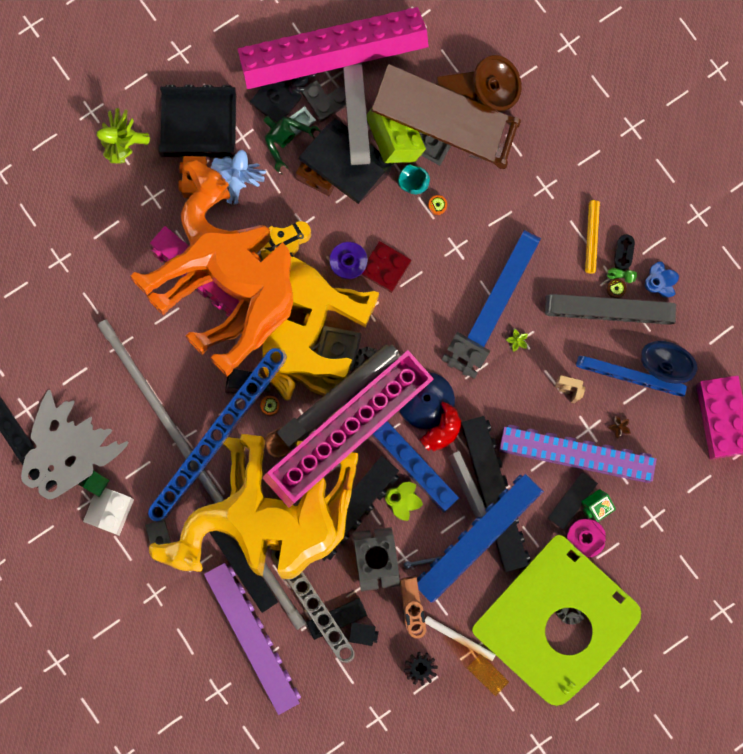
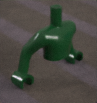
M266 116L263 121L271 129L264 136V139L276 162L275 170L282 174L280 172L281 166H285L288 169V166L282 162L274 143L284 148L293 140L295 133L290 126L308 133L313 139H315L313 133L315 131L321 132V130L317 126L309 127L289 117H282L275 123L269 116Z

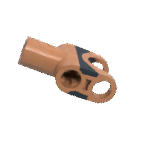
M405 577L399 579L405 625L411 637L421 638L426 633V624L420 601L417 577ZM411 605H414V606H415V607H414V610H411V609H410V608H411ZM420 624L418 629L412 630V626Z

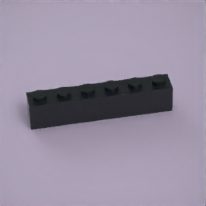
M383 456L376 461L352 490L347 509L344 538L339 543L342 546L349 539L348 533L351 529L356 530L362 523L361 517L364 514L368 516L375 506L372 504L375 500H381L387 493L385 488L389 484L393 486L399 478L397 475L399 470ZM336 547L330 554L322 558L324 562L326 559L331 560L337 553Z

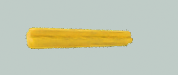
M597 200L589 202L585 272L588 274H594L596 271L600 202Z

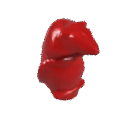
M441 403L444 414H441L439 426L430 429L419 439L428 452L431 449L436 451L446 447L455 440L460 431L462 422L458 411L448 403Z

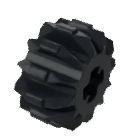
M417 652L418 659L413 654L410 655V658L414 661L413 663L405 661V664L410 665L411 668H405L404 672L411 671L412 674L408 675L407 679L409 680L415 676L413 684L416 685L419 678L421 686H424V678L429 683L432 682L429 674L436 677L437 674L431 672V669H437L438 666L430 665L435 659L431 658L427 661L428 653H425L424 658L421 659V652ZM418 663L426 666V671H423L424 674H420L419 671L415 670L416 666L419 667Z

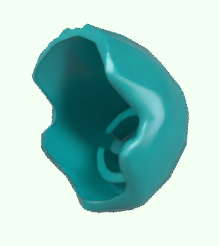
M411 164L403 167L398 177V186L402 190L414 195L425 192L430 183V176L427 171L422 167Z

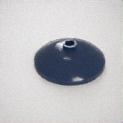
M654 341L645 345L641 352V362L645 369L652 376L663 382L671 384L685 383L692 380L697 372V363L694 357L687 350L674 343Z
M431 372L428 373L434 380L399 410L402 417L409 424L420 429H432L439 426L441 414H444L442 402L448 403L453 407L455 406V396L451 385L442 376ZM425 395H428L430 397V401H424L423 397Z

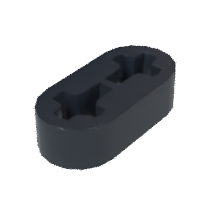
M622 235L616 244L614 265L615 268L623 271L631 266L633 260L635 240L631 235ZM625 239L627 240V243L630 244L626 248V251L624 250V244L621 243ZM623 255H625V261L628 262L624 266L621 265V262H618Z

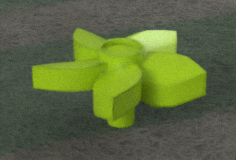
M514 329L513 337L506 339L507 342L513 343V352L519 347L527 348L524 340L528 334L520 335Z

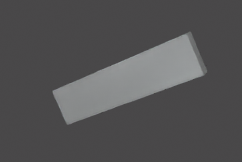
M459 451L448 457L475 518L479 516L482 518L487 513L485 511L486 508Z

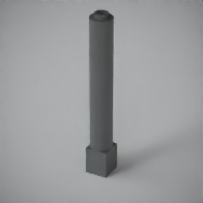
M385 344L297 419L294 417L277 432L291 450H294L297 441H304L309 437V434L393 364L398 359L397 355L399 352L392 344L390 346Z

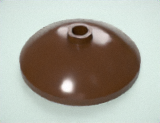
M491 55L482 59L475 68L473 77L474 88L478 98L485 106L495 111H505L512 108L518 102L522 90L521 78L511 61L503 56Z

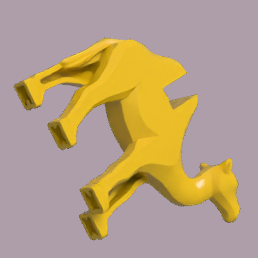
M241 434L240 439L228 437L223 446L231 451L230 482L232 491L230 497L222 502L207 505L192 512L183 526L180 541L160 545L152 543L149 545V553L152 559L175 569L200 572L203 569L200 563L203 537L209 531H219L228 534L238 542L249 567L255 574L263 576L267 547H270L271 550L281 551L277 570L282 579L294 578L310 563L330 554L344 538L346 515L358 463V453L352 452L340 462L339 479L326 498H324L326 481L323 477L302 496L298 506L292 505L288 508L282 500L264 498L261 480L265 447L264 438L248 434ZM297 441L296 447L303 441ZM245 448L249 450V462L246 469Z

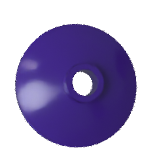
M341 243L331 252V269L341 278H356L367 267V254L357 243ZM347 260H352L351 265H347L345 262Z

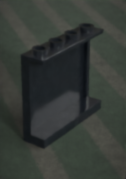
M171 84L160 87L162 97L159 154L161 157L202 156L206 158H224L225 156H230L233 158L235 156L237 101L235 87L231 85H222L221 87H214L212 85H203L202 87L184 85V87H176Z

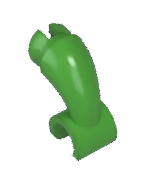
M610 268L607 277L609 279L625 278V282L632 283L636 281L637 272Z

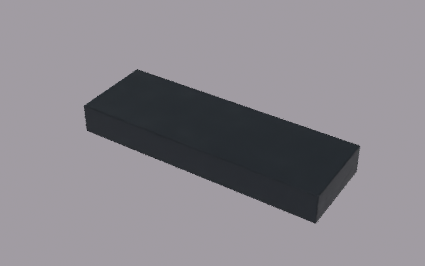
M581 472L548 519L564 530L582 506L581 501L591 494L598 483Z
M360 598L329 611L339 628L368 616ZM323 615L319 618L320 625L325 626L329 623L328 616ZM312 619L306 622L314 640L323 636Z

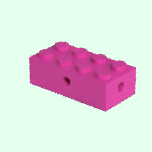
M739 376L700 381L696 388L710 460L743 455V396Z

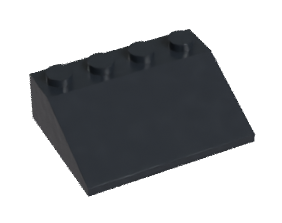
M336 118L325 126L298 158L357 204L387 178L394 163H384L380 151L371 144H369L370 164L351 165L348 127Z

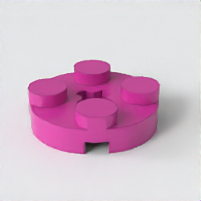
M581 519L570 526L566 539L587 558L598 555L605 547V530L598 522ZM583 533L585 535L590 534L591 537L589 538V540L591 542L589 544L587 542H582Z

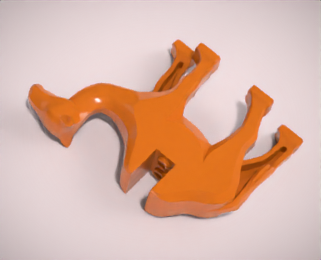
M192 160L184 163L183 170L191 176L197 190L186 201L181 212L182 226L190 246L182 254L173 257L159 269L149 274L133 272L130 277L147 295L148 301L162 315L195 289L212 281L225 293L239 300L233 313L221 325L204 333L189 332L186 335L188 342L203 355L209 347L225 340L236 338L242 333L237 344L228 353L213 354L210 357L211 361L228 377L248 354L258 349L290 317L293 306V292L289 278L292 262L289 249L283 242L260 262L261 259L256 253L270 241V229L266 226L259 225L246 229L227 231L216 228L207 222L205 215L208 209L222 199H230L231 196L227 189L229 184L216 170L203 165L197 160ZM187 273L165 294L152 292L153 289L158 288L167 280Z

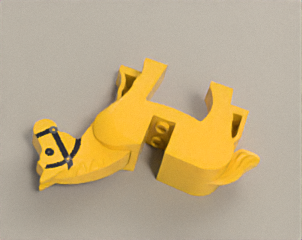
M299 221L286 228L270 226V241L260 249L262 259L264 260L282 242L286 245L292 262L289 277L293 292L292 309L307 314L303 323L305 324L304 326L286 320L263 343V357L273 348L284 350L287 356L285 363L270 383L276 387L286 401L290 400L295 388L294 380L305 385L310 391L325 396L347 377L352 364V359H328L316 354L312 350L324 327L327 311H336L366 328L379 298V292L363 293L352 289L332 288L315 268L294 257L299 249V245L306 243L311 237V229L306 222ZM277 351L272 355L274 362L277 363L281 359V355ZM263 367L264 373L268 377L269 370ZM327 377L336 378L337 380H332Z

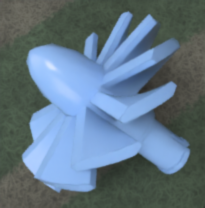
M239 150L233 159L230 156H225L222 159L214 158L211 168L220 173L229 184L231 197L226 199V202L232 204V201H234L233 204H238L240 189L246 187L244 182L258 187L260 184L256 181L264 182L265 177L262 175L266 173V170L253 169L260 166L258 163L248 165V157L244 150Z

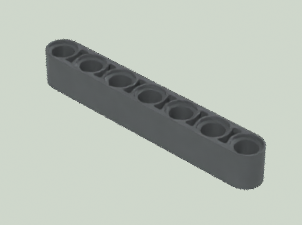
M549 294L546 295L545 315L672 325L676 324V304L670 302Z

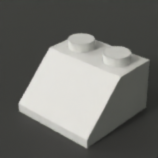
M105 488L100 497L94 494L83 522L120 536L134 499Z

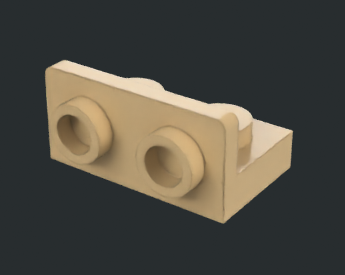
M562 375L556 380L555 387L559 388V392L567 394L573 392L571 403L575 404L583 398L585 387L582 386L583 381Z

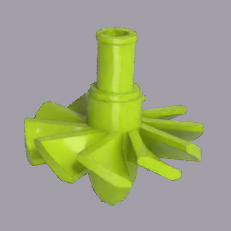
M116 108L114 119L111 111H108L111 127H108L103 122V128L98 130L96 134L105 148L103 155L110 160V163H125V158L132 154L129 146L134 143L147 145L150 141V137H145L149 136L148 133L135 132L131 129L134 122L133 118H131L126 126L128 114L126 109L121 117L120 108Z

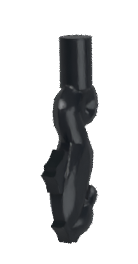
M316 74L292 79L289 94L298 95L300 92L305 91V88L302 86L308 82L309 77H315Z

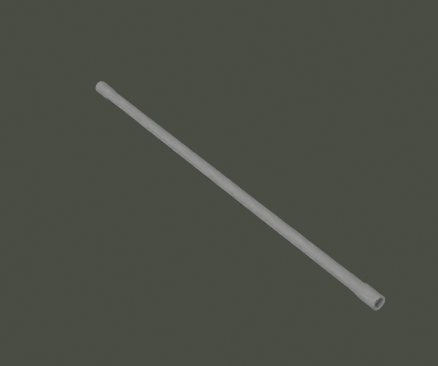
M108 320L101 321L97 325L100 331L109 341L183 456L187 459L192 452L191 448L116 336V332ZM192 460L190 466L196 471L198 463ZM203 469L198 476L202 485L214 503L224 501ZM265 563L263 578L286 611L296 630L300 629L307 623Z

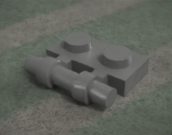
M457 332L447 349L454 353L453 356L450 357L444 354L442 361L446 362L450 368L454 367L463 372L464 376H470L475 379L478 372L473 370L472 367L475 365L481 368L490 350ZM458 357L468 361L467 366L457 361Z

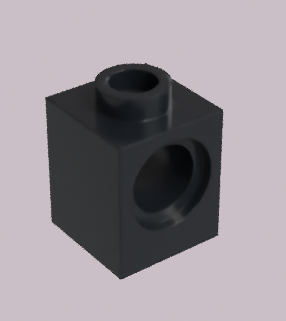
M352 622L349 642L373 646V642L377 643L379 631H375L376 626Z

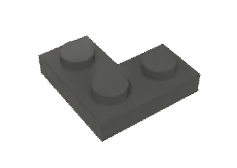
M316 80L304 87L305 91L301 92L320 122L346 107L345 89L343 86L326 95Z

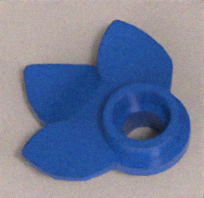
M657 262L650 268V275L645 280V288L651 293L658 292L662 297H672L676 295L672 286L678 282L679 274L674 270H666L663 262Z

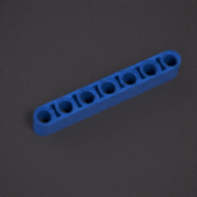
M526 230L523 231L469 333V339L485 347L541 240L540 237Z

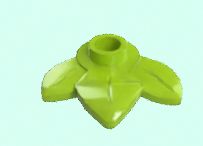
M404 482L398 488H391L385 495L386 503L392 507L393 514L404 521L409 520V511L423 506L421 499L414 494L416 484L412 482ZM391 495H398V500L393 501Z

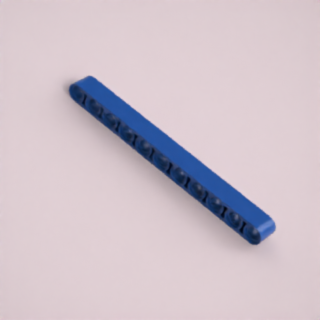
M273 348L263 357L150 506L148 514L152 520H163L172 512L283 366L287 358L284 350ZM276 351L281 355V359L277 363L272 359V355ZM263 367L269 370L267 378H263L260 374ZM251 383L257 385V391L254 394L250 393L248 389ZM239 398H242L245 401V407L243 409H240L237 406V401ZM227 414H231L234 418L231 425L225 421ZM216 429L222 433L220 440L215 439L213 436ZM203 445H207L210 448L208 455L202 453ZM192 460L198 463V469L196 471L192 470L190 467V463ZM180 476L186 478L185 486L179 484L178 479ZM168 491L174 493V501L167 499ZM156 507H160L163 510L161 517L156 515Z

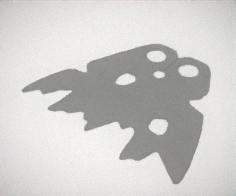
M51 390L46 392L36 415L31 439L37 447L31 449L26 454L21 475L22 482L30 488L38 487L39 494L46 499H54L91 476L93 464L99 467L105 466L118 456L129 443L126 441L118 445L117 441L108 446L100 447L112 430H103L101 428L93 430V425L91 424L92 417H89L77 426L74 425L73 421L68 423L67 417L75 401H65L56 408ZM53 420L59 422V427L56 431H50L49 429ZM76 456L73 465L70 467L65 465L67 458ZM50 465H53L54 470L51 472L48 471V467ZM35 468L38 469L40 472L39 477L36 480H30L28 477L29 471ZM51 480L56 481V490L48 492L46 484Z

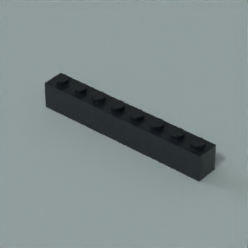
M484 416L463 421L461 428L484 506L487 508L491 503L496 504L501 499L499 495L506 489L508 482L506 476H502L500 471L502 462L500 457H496L495 454L497 446L495 439H491L489 431H491L490 422L485 420ZM518 518L495 540L504 573L526 567L530 561L528 550L523 548L522 543L525 542L523 533L518 531L517 524H519Z

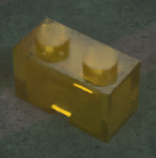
M478 654L466 667L493 696H497L509 683L481 654Z

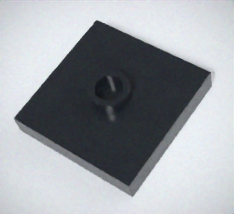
M281 81L262 86L250 100V104L277 123L282 117H287L301 100L302 95L289 94L290 86Z

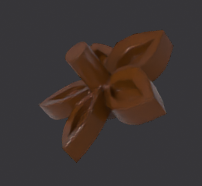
M615 416V424L609 426L608 429L616 431L617 439L621 437L622 433L631 434L630 429L626 427L629 424V419H624L621 422L620 418Z

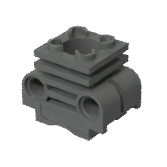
M392 527L374 529L375 538H371L370 530L353 532L361 592L379 589V579H381L382 589L400 586ZM374 548L383 550L388 558L386 566L381 569L370 568L365 561V555L369 550Z

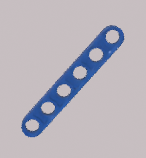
M578 356L576 366L581 369L676 396H685L687 386L684 384L666 383L652 375L597 359Z

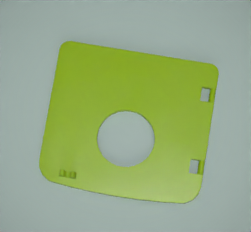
M557 535L552 538L474 624L472 631L486 647L496 654L549 704L558 706L565 704L578 693L617 652L640 622L641 610L639 605L572 543L564 536ZM570 550L579 556L576 562L566 555ZM616 591L625 598L621 604L612 597ZM560 609H578L591 622V641L583 651L577 654H561L555 651L546 639V623L550 616Z

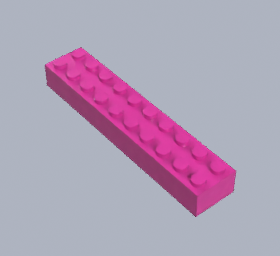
M415 7L245 46L237 50L247 89L415 51L429 46L426 26L419 8Z
M407 350L269 470L263 477L264 481L290 508L422 391L434 378Z

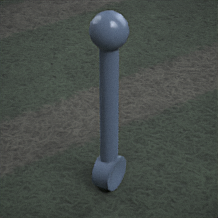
M443 556L415 562L406 561L404 568L409 569L411 566L434 562L437 558L441 559Z

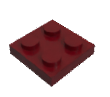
M379 241L368 258L367 267L361 275L392 293L412 260Z

